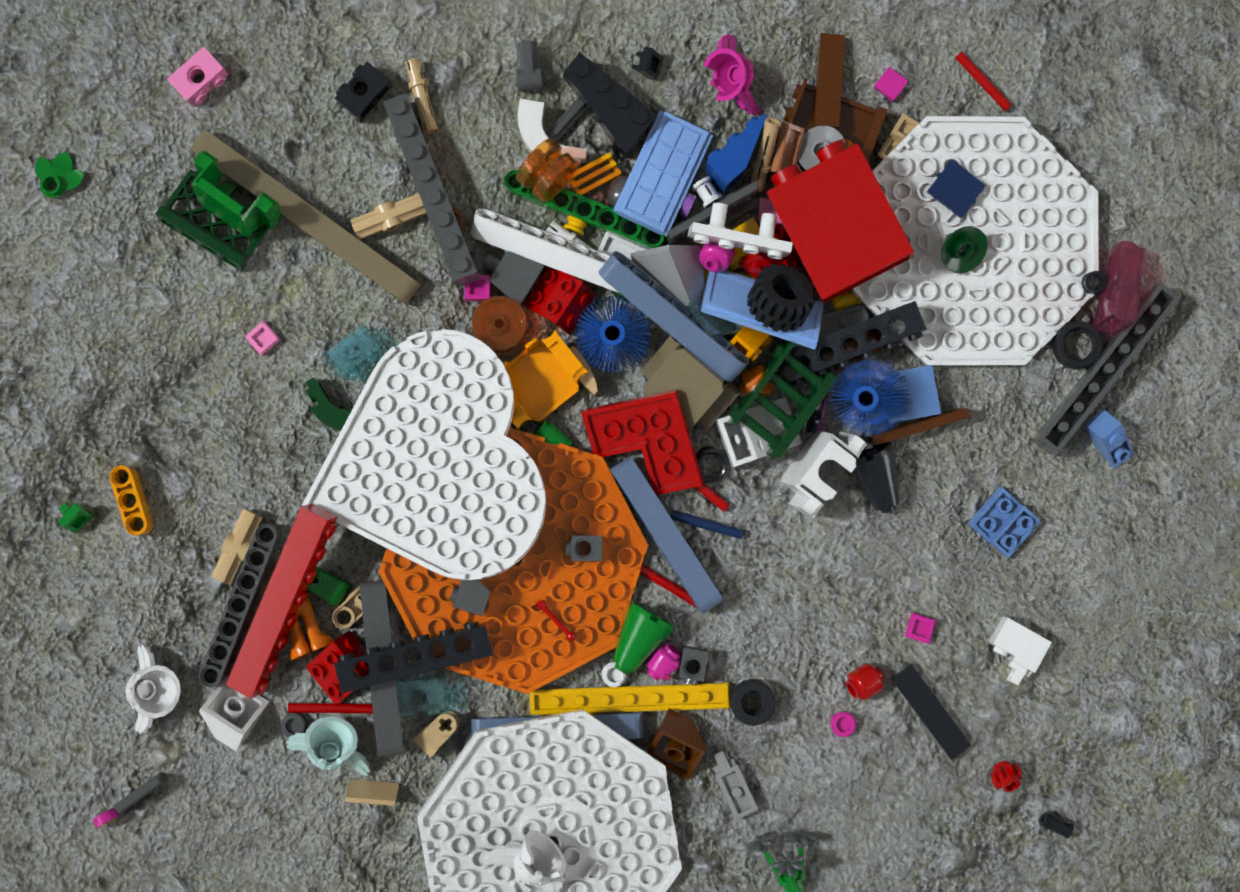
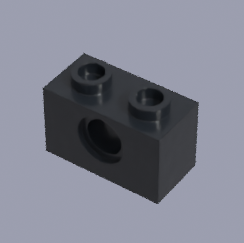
M368 61L364 65H359L352 73L353 78L347 84L343 83L336 91L337 96L335 97L337 103L360 123L392 88L390 81ZM360 86L368 87L364 95L356 94V90Z

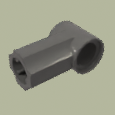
M525 40L517 43L518 92L543 90L542 70L539 68L538 42Z

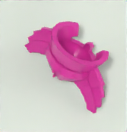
M723 35L721 40L718 41V50L712 52L703 64L711 70L714 69L713 80L710 81V84L719 91L715 100L727 101L734 98L740 108L744 109L748 114H753L754 116H757V114L761 115L760 106L756 103L749 90L753 83L754 66H752L750 60L745 55L741 54V52H736L737 40L734 35Z

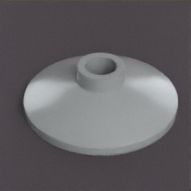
M817 126L808 130L803 135L798 156L799 163L805 170L819 164L820 161L816 153L837 140L843 139L845 143L843 136L839 131L830 126Z

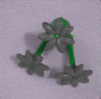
M799 830L797 833L788 832L784 840L792 841L793 845L796 844L798 856L794 857L793 851L788 853L787 858L782 854H778L777 858L779 861L777 862L773 860L768 851L769 845H771L770 840L776 837L775 834L766 832L762 837L756 836L755 841L747 844L748 853L755 849L756 852L764 853L778 879L779 885L784 886L785 892H804L805 886L803 881L806 879L804 872V847L809 844V841L817 840L813 832L804 833L802 830Z

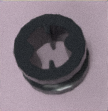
M1100 271L1089 272L1082 278V288L1089 294L1100 293L1106 288L1107 278ZM1092 276H1094V279L1098 278L1099 280L1096 289H1094L1095 286L1090 287L1089 285Z

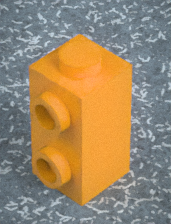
M744 326L730 343L740 350L747 359L753 362L773 338L769 334Z

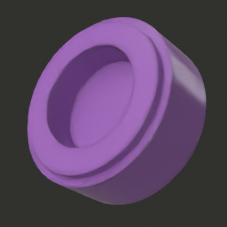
M687 193L678 211L679 216L687 218L697 196Z

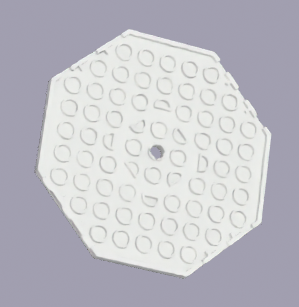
M926 116L872 171L914 250V257L852 289V292L876 316L910 302H917L927 330L922 332L924 336L910 342L908 338H905L901 341L925 366L1026 365L1057 334V331L1095 295L1085 292L1081 281L1085 274L1099 271L1098 191L1092 185H1089L1080 176L1081 173L1068 160H1065L1043 135H1040L1031 126L1032 123L1026 117ZM951 159L986 185L976 198V204L971 205L961 219L927 193V190L937 178L936 174L941 173ZM966 226L979 228L986 235L988 241V248L984 259L971 271L965 273L949 271L941 259V251L946 239L959 228ZM1092 276L1089 285L1090 287L1095 286L1094 289H1096L1099 280L1098 278L1094 279V276ZM896 320L892 324V331L895 334H901L905 330V323L902 320Z
M583 709L476 730L417 814L430 892H544L542 887L538 885H528L526 883L522 885L521 881L516 880L513 868L500 864L487 865L482 860L483 857L487 856V852L495 850V847L506 846V844H522L529 831H539L548 837H556L558 839L557 846L561 850L566 862V870L563 874L564 881H562V888L559 889V892H667L682 870L679 858L678 841L673 821V810L665 765Z

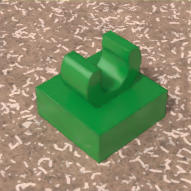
M64 502L58 509L63 514L58 522L63 528L74 533H78L94 516L89 509L76 503L70 507L68 503Z

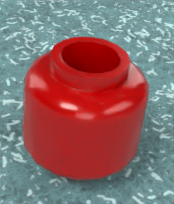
M864 663L847 675L846 688L853 698L866 701L883 690L882 680H884V675L877 666L873 667L871 664Z

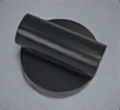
M816 410L799 433H813L817 429L820 418Z

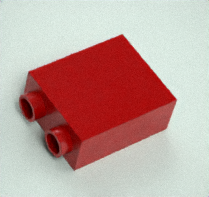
M843 139L837 140L819 150L816 156L820 163L802 172L798 164H793L775 173L771 177L775 187L767 191L824 304L914 257V250L858 143L847 148Z

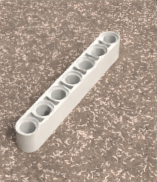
M477 209L475 211L470 235L473 238L618 292L599 275L600 268L611 255L488 209Z

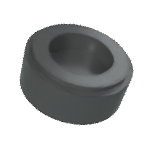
M290 713L281 722V730L287 737L295 735V733H305L307 729V720L300 713Z

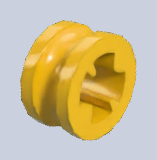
M567 216L568 223L564 224L563 227L571 233L574 231L578 236H584L583 229L587 228L588 224L578 218Z

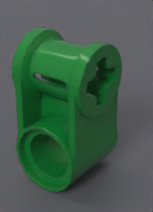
M316 567L315 570L318 573L316 578L319 579V582L309 584L307 589L319 595L320 598L331 605L339 607L351 585Z

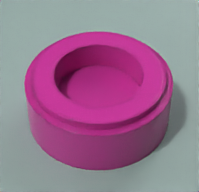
M840 711L832 716L830 727L836 735L848 737L855 731L856 721L850 713Z
M112 808L93 818V823L96 829L118 819L120 815L115 808Z

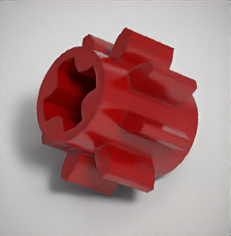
M1001 761L993 767L994 773H991L990 776L996 790L1002 788L1004 792L1008 793L1020 787V780L1023 777L1017 763L1011 766L1009 761Z

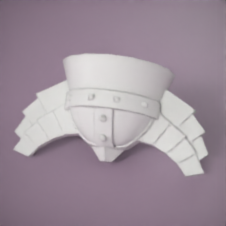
M145 644L138 645L137 653L139 655L140 670L133 673L127 682L125 690L127 701L132 709H136L138 712L135 729L136 733L139 734L146 733L151 728L153 718L163 717L171 712L178 703L181 692L180 683L175 673L165 666L155 665L153 653Z
M529 831L522 844H506V846L495 847V850L487 852V856L482 858L487 865L500 864L513 868L516 880L521 881L522 885H525V883L528 885H538L542 887L544 892H559V889L562 888L563 874L566 870L564 856L554 841L539 831Z

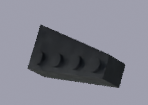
M580 52L564 71L563 78L584 103L592 117L599 123L607 137L614 143L624 158L652 124L657 115Z

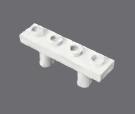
M723 203L713 204L710 224L693 222L689 227L687 236L694 238V242L708 244L710 241L719 243L718 246L725 249L743 248V252L749 254H758V252L768 253V257L773 259H783V257L789 255L793 244L792 242L774 238L777 215L770 213L762 214L759 235L726 229L724 226L728 205Z

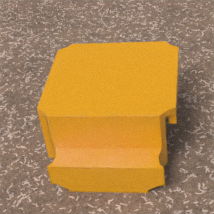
M555 330L550 337L541 339L542 341L535 337L525 345L526 349L510 362H503L511 379L514 393L512 423L519 430L520 426L528 420L543 421L579 392V379L581 376L589 374Z

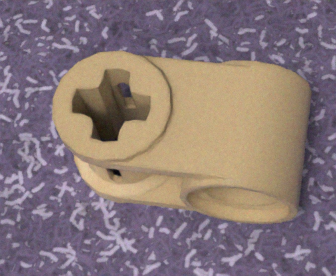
M360 586L334 611L332 619L338 628H351L363 617L362 602L359 597L361 596ZM343 610H347L351 614V621L347 625L339 621V614Z
M444 711L430 725L428 724L413 741L431 758L457 730L460 724L459 716L454 711ZM449 718L452 723L446 728L443 727L444 720L446 721Z

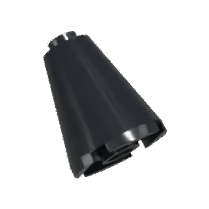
M890 441L876 446L872 445V448H864L860 456L856 458V467L852 471L874 509L881 511V513L894 511L896 509L895 506L899 504L895 452Z

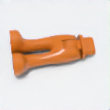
M307 594L305 602L299 606L296 615L302 617L313 652H317L327 648L334 639L320 630ZM297 619L295 625L289 630L292 641L289 651L291 661L312 654Z

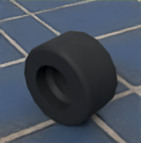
M749 679L735 686L731 693L730 706L739 721L746 725L756 726L765 723L772 717L775 712L776 700L774 693L768 685L760 680ZM752 692L759 694L763 701L761 708L756 712L746 710L743 705L744 697Z

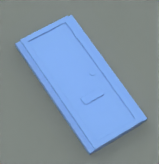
M660 110L613 212L667 237V231L672 227L713 135L683 119Z
M728 270L719 273L709 271L701 312L815 350L819 337L823 302L815 301L816 303L804 324L798 327L797 330L792 331L789 329L788 332H782V330H778V332L773 331L771 327H764L761 321L757 322L754 319L755 315L750 313V307L747 306V296L755 279Z

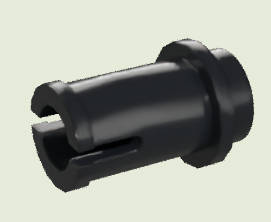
M1045 811L1040 818L1039 825L1043 826L1045 831L1051 830L1064 836L1066 839L1073 833L1074 824L1055 816V813L1052 811L1049 813Z

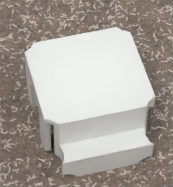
M823 431L814 433L782 476L781 482L796 493L788 504L802 514L814 518L824 505L800 487V485L803 484L824 501L833 499L837 492L820 479L818 474L820 465L826 460H834L852 473L856 467V458L860 456L867 445L865 441L857 435L840 432L837 437L832 433Z

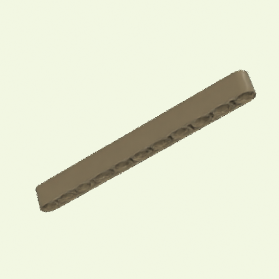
M204 129L191 146L190 150L195 154L205 150L217 158L218 162L216 164L218 169L256 198L265 192L278 202L281 215L404 304H408L421 286L408 274Z

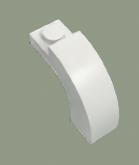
M520 99L518 107L520 134L526 148L538 161L559 170L561 160H564L565 164L571 166H580V163L586 164L587 149L559 145L546 136L543 130L544 102Z

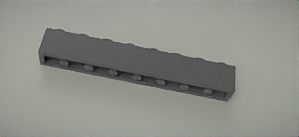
M404 93L384 101L385 109L456 287L459 288L479 280L480 277L407 94Z
M1162 282L1153 286L1104 347L1097 361L1090 365L1032 441L1051 456L1059 454L1181 297Z

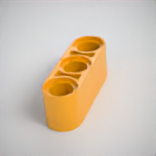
M120 465L114 467L110 472V482L124 527L131 535H147L153 528V520L139 475L134 468ZM126 470L129 474L128 481L123 484L121 483L119 477L121 472ZM131 494L136 497V504L133 507H129L127 504V498ZM140 517L144 522V526L140 531H137L134 523Z

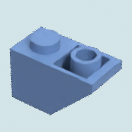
M1102 409L1084 423L1089 438L1114 469L1121 463L1126 462L1134 454L1122 423L1105 409Z

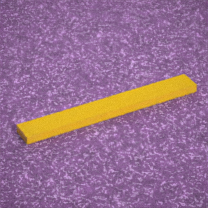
M728 682L698 683V685L670 684L536 689L529 693L530 715H552L583 709L588 713L665 711L669 708L672 710L730 708Z

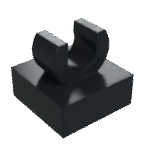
M644 47L643 52H636V56L640 58L639 65L632 64V68L650 80H657L664 57L653 48Z

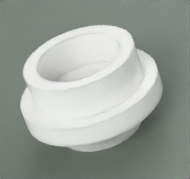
M615 662L608 663L602 671V679L610 687L621 686L627 677V674L614 668Z

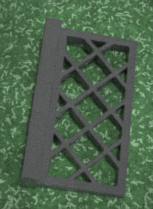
M756 182L750 185L746 184L714 202L728 205L725 226L759 207V203L755 198L759 189ZM713 204L672 226L667 231V237L664 236L668 245L690 246L695 244L694 238L687 237L689 227L693 222L710 224Z

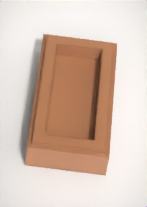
M782 122L771 167L772 172L777 173L790 165L797 164L805 128Z

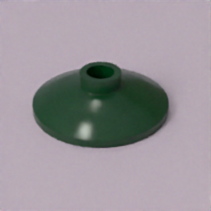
M973 226L962 227L954 231L946 239L942 247L941 259L944 266L954 273H965L977 267L987 252L988 241L986 235L979 228Z

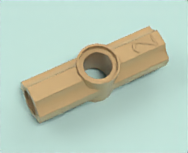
M418 193L397 202L389 201L377 206L374 211L352 219L351 223L357 238L362 240L380 232L387 233L397 230L404 223L424 216L427 213Z
M243 508L233 531L227 535L222 545V554L211 577L228 585L233 584L254 533L261 525L264 517Z

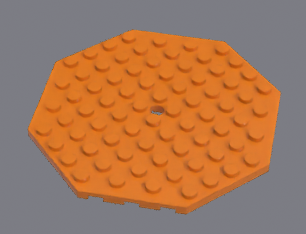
M510 427L506 436L519 444L529 454L540 471L546 493V512L539 536L532 548L521 559L520 564L512 566L493 577L480 579L481 583L490 591L483 616L452 608L454 602L449 601L453 587H459L461 580L439 575L387 548L379 574L413 640L414 637L429 634L430 638L440 636L439 631L454 628L455 632L465 630L464 625L478 621L480 626H486L492 656L444 668L529 694L616 648L648 544L602 456L559 443V445L544 442L545 438ZM570 536H602V561H570V556H565V542L570 541ZM581 541L577 545V552L581 556H586L590 551V546L587 542ZM538 601H545L546 607L569 631H573L576 634L575 640L568 641L566 634L543 610L537 609L536 604ZM462 636L456 640V648L458 650L465 651L470 647L469 638ZM435 643L430 651L433 656L441 657L446 649L442 643Z

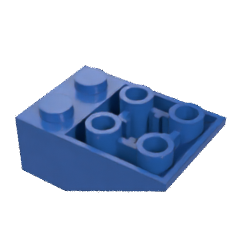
M765 114L759 118L754 116L745 124L746 128L741 134L735 132L727 139V144L722 150L717 148L707 157L709 160L706 162L705 173L711 176L712 181L723 194L743 179L767 117Z

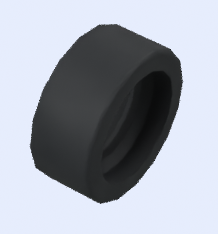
M1083 321L1071 322L1060 328L1054 336L1052 343L1053 354L1057 361L1067 368L1081 369L1095 363L1102 353V336L1098 329L1090 323ZM1072 331L1084 332L1091 339V352L1084 359H1072L1064 351V339Z

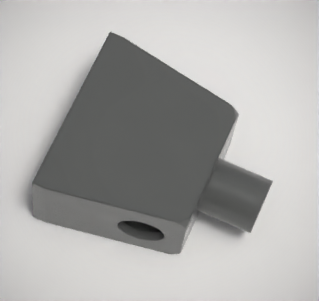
M510 251L505 253L502 260L489 253L482 265L493 272L489 279L491 284L520 309L545 270L544 265Z

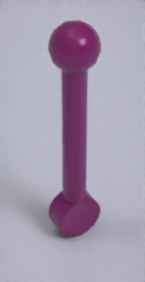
M828 393L821 402L820 422L816 429L817 431H821L825 427L823 418Z

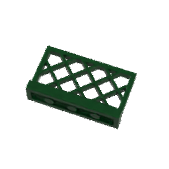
M190 169L166 204L160 206L155 214L159 222L240 272H243L247 266L248 259L270 228L264 225L261 230L254 231L249 237L250 246L246 252L243 253L238 250L234 240L248 237L242 234L233 235L232 227L224 221L212 223L211 213L205 207L191 209L189 198H194L196 195L195 192L188 193L187 185L192 178L195 179L198 176V173ZM233 195L230 196L231 199L244 207L243 213L249 209L250 206ZM186 199L188 211L177 212L172 209L176 201ZM207 212L208 224L198 225L194 223V214ZM228 225L230 236L223 238L215 236L213 227Z

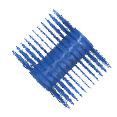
M613 295L612 312L608 297L610 317L604 300L608 319L607 317L606 320L604 317L602 319L592 307L599 318L587 308L594 318L584 312L590 319L580 314L582 319L587 322L579 320L581 324L578 325L576 323L581 328L579 330L576 329L577 332L588 334L576 335L580 338L577 345L580 342L578 349L580 350L581 347V354L584 358L587 355L588 359L586 361L588 362L591 359L588 364L595 363L591 366L598 367L600 371L603 366L602 370L606 372L605 369L608 365L607 371L609 374L611 361L612 371L615 374V358L619 373L617 354L622 371L624 372L619 354L620 349L622 350L623 348L636 365L628 352L640 363V360L631 351L643 359V356L638 352L646 356L645 351L641 349L648 351V348H645V346L650 347L648 342H651L649 341L651 335H637L644 334L646 324H648L647 329H649L650 324L648 319H646V315L643 313L641 316V310L635 314L639 308H633L636 306L630 305L632 303H628V300H626L627 302L624 305L623 298L619 306L620 300L618 296L615 310ZM610 331H619L620 336L618 339L613 341L607 339Z
M870 359L868 372V360H866V369V362L863 360L861 369L853 372L852 379L850 380L847 376L843 377L844 380L841 384L836 383L835 390L837 393L830 395L841 396L832 400H848L835 404L854 403L836 412L839 413L850 408L835 419L845 416L842 419L846 420L844 423L851 420L847 424L852 425L850 427L856 428L859 432L861 430L864 435L866 431L868 437V425L871 435L873 425H875L873 434L876 435V425L878 429L880 423L881 425L885 424V420L889 419L890 415L896 418L897 413L899 416L902 414L904 404L908 405L902 401L909 399L895 397L910 395L895 394L907 390L886 393L889 392L886 390L905 382L902 381L891 386L905 376L896 378L900 373L889 375L897 369H889L894 366H886L887 368H885L879 360V365H877L875 359L874 363ZM853 363L851 365L852 369L856 368V365H853ZM868 391L873 395L872 403L867 398ZM884 426L882 433H884L883 431L890 430V428L888 429L887 426Z

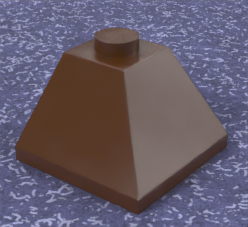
M669 708L650 743L647 753L662 762L666 769L689 780L704 756L707 747L692 719Z

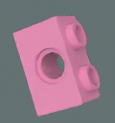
M202 47L167 80L191 106H194L195 104L202 103L207 98V93L213 88L220 87L225 82V77L229 74L209 51ZM205 74V78L201 83H195L197 75Z

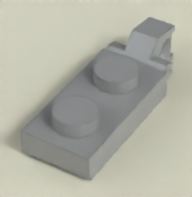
M722 748L713 752L718 763L717 766L713 767L714 775L735 820L759 810L734 759L727 760Z

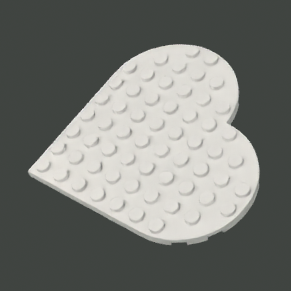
M442 329V331L416 333L407 337V340L396 347L393 346L380 359L372 371L302 506L312 503L337 516L336 523L439 575L451 579H485L498 575L514 566L528 553L539 536L546 512V493L542 476L535 462L519 444L506 436L513 418L514 393L511 379L502 361L479 339L455 330Z

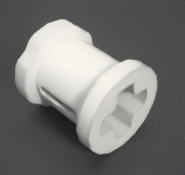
M711 176L699 180L691 187L693 191H697L704 208L723 198L722 194H718L711 183Z

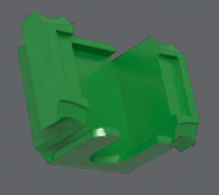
M205 150L197 154L193 162L198 176L191 185L198 202L203 207L246 237H250L261 223L271 230L274 229L281 216L278 202L264 192L257 197L249 209L242 215L241 212L244 207L230 198L238 187L231 181H224L218 189L215 187L223 175L216 164L218 159Z

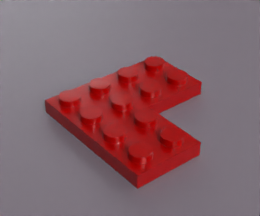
M677 389L588 408L581 412L593 454L606 457L642 450L653 491L656 495L703 485V478Z

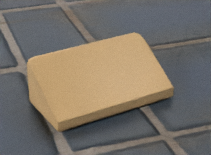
M352 779L347 788L345 801L394 806L398 802L400 785L393 782Z

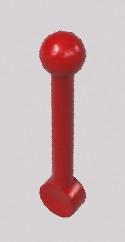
M538 601L536 604L537 609L543 610L566 634L568 641L575 640L576 634L573 631H569L546 607L545 601Z

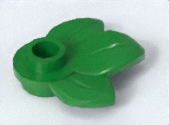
M68 152L59 154L51 162L43 157H39L36 162L35 174L41 180L40 190L48 198H58L64 191L76 189L84 179L83 171L73 170V160ZM56 182L57 188L50 190V185Z

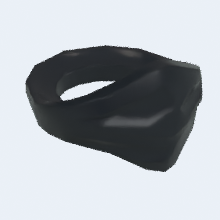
M710 446L700 448L696 457L703 480L706 482L718 481L726 472V459L723 453L717 448ZM713 454L720 462V471L714 476L705 475L701 470L702 457Z

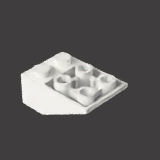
M786 397L772 401L788 415L792 414ZM760 405L750 408L745 412L773 435H779L784 429L783 423ZM730 416L716 420L732 468L768 456L766 454L770 448L767 446L768 443L739 421L737 425L730 426L727 424ZM799 433L787 449L802 444Z

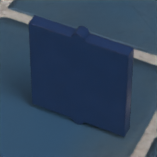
M951 159L942 172L936 174L937 178L927 190V193L961 219L970 206L976 204V198L986 185Z

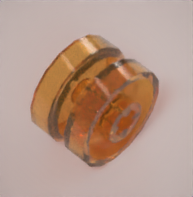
M552 138L546 139L539 144L525 159L516 174V181L524 188L529 189L533 187L532 195L541 203L550 201L564 188L574 175L579 164L571 154H561L562 147Z
M492 296L483 300L475 309L472 317L473 334L475 338L486 344L495 354L510 353L516 350L524 341L527 333L526 315L522 307L513 299L505 296ZM499 321H503L502 328L498 329L495 327Z

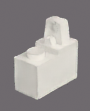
M1002 616L988 643L994 645L993 651L1004 657L1010 654L1008 666L1012 669L1006 680L1018 686L1024 675L1029 677L1032 672H1036L1052 642L1010 618Z

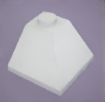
M227 675L200 708L199 712L215 739L237 751L251 733L269 701L260 695L250 699L226 685L229 678Z

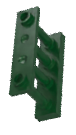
M792 341L784 345L780 344L774 350L772 362L741 404H735L728 414L730 416L727 422L728 425H737L740 421L768 443L767 446L770 448L766 454L773 460L782 457L838 379L831 372L824 375L815 374L789 352L795 346ZM783 361L812 383L811 387L813 389L808 395H802L775 373ZM768 381L797 403L798 410L794 415H788L760 393ZM753 401L783 423L784 429L779 435H773L745 413Z

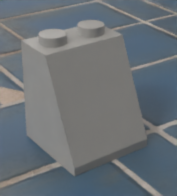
M666 245L630 253L633 263L691 311L698 312L697 307H701L705 291L703 266L699 260L701 246Z

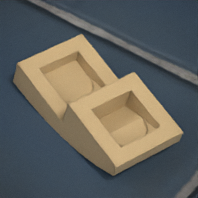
M903 113L875 159L881 162L919 122Z
M573 345L570 350L589 372V374L581 376L579 381L595 397L598 394L594 375L585 358Z

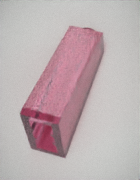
M1120 241L1111 249L1105 272L1107 285L1100 292L1092 329L1115 337L1136 322L1144 248L1138 247L1130 241Z

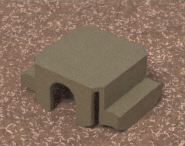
M670 335L639 372L649 379L643 386L644 396L677 389L688 428H692L696 423H699L707 431L742 390L737 389L729 381L723 387L725 379L704 364L686 347L682 348L683 345Z

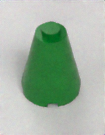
M631 602L612 659L616 663L614 668L624 674H628L629 671L634 673L672 632L674 625L648 611V609Z

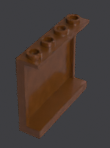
M804 78L802 85H796L792 96L793 99H796L793 108L788 106L783 120L805 128L804 134L813 128L816 87L807 84L808 79ZM841 96L840 123L837 131L840 132L844 140H850L854 145L858 143L868 162L888 109L878 106L876 110ZM779 133L777 135L775 144H777ZM775 153L772 154V158H771V162H770V163H771V167H772V163H773V159H774V154H775ZM798 160V161H797V164L799 165L801 171H802V172L806 171V170L801 166V164L799 163V160ZM772 171L768 173V175L773 176L775 174V172Z

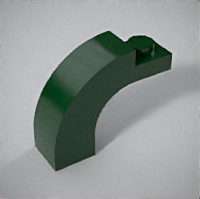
M313 377L305 382L308 386L306 393L313 403L318 402L310 410L322 423L341 431L352 410H343L335 406L319 380Z

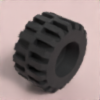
M771 264L770 267H764L759 272L747 296V306L750 307V313L755 315L754 319L757 322L761 321L764 327H771L773 331L778 332V330H782V332H788L789 329L792 331L797 330L798 327L804 324L816 303V288L814 285H811L812 280L809 277H805L804 272L797 271L796 267H787L786 264H780V266Z

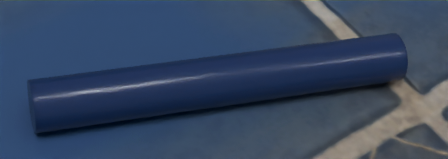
M672 510L670 515L672 520L737 539H742L744 530L676 510Z

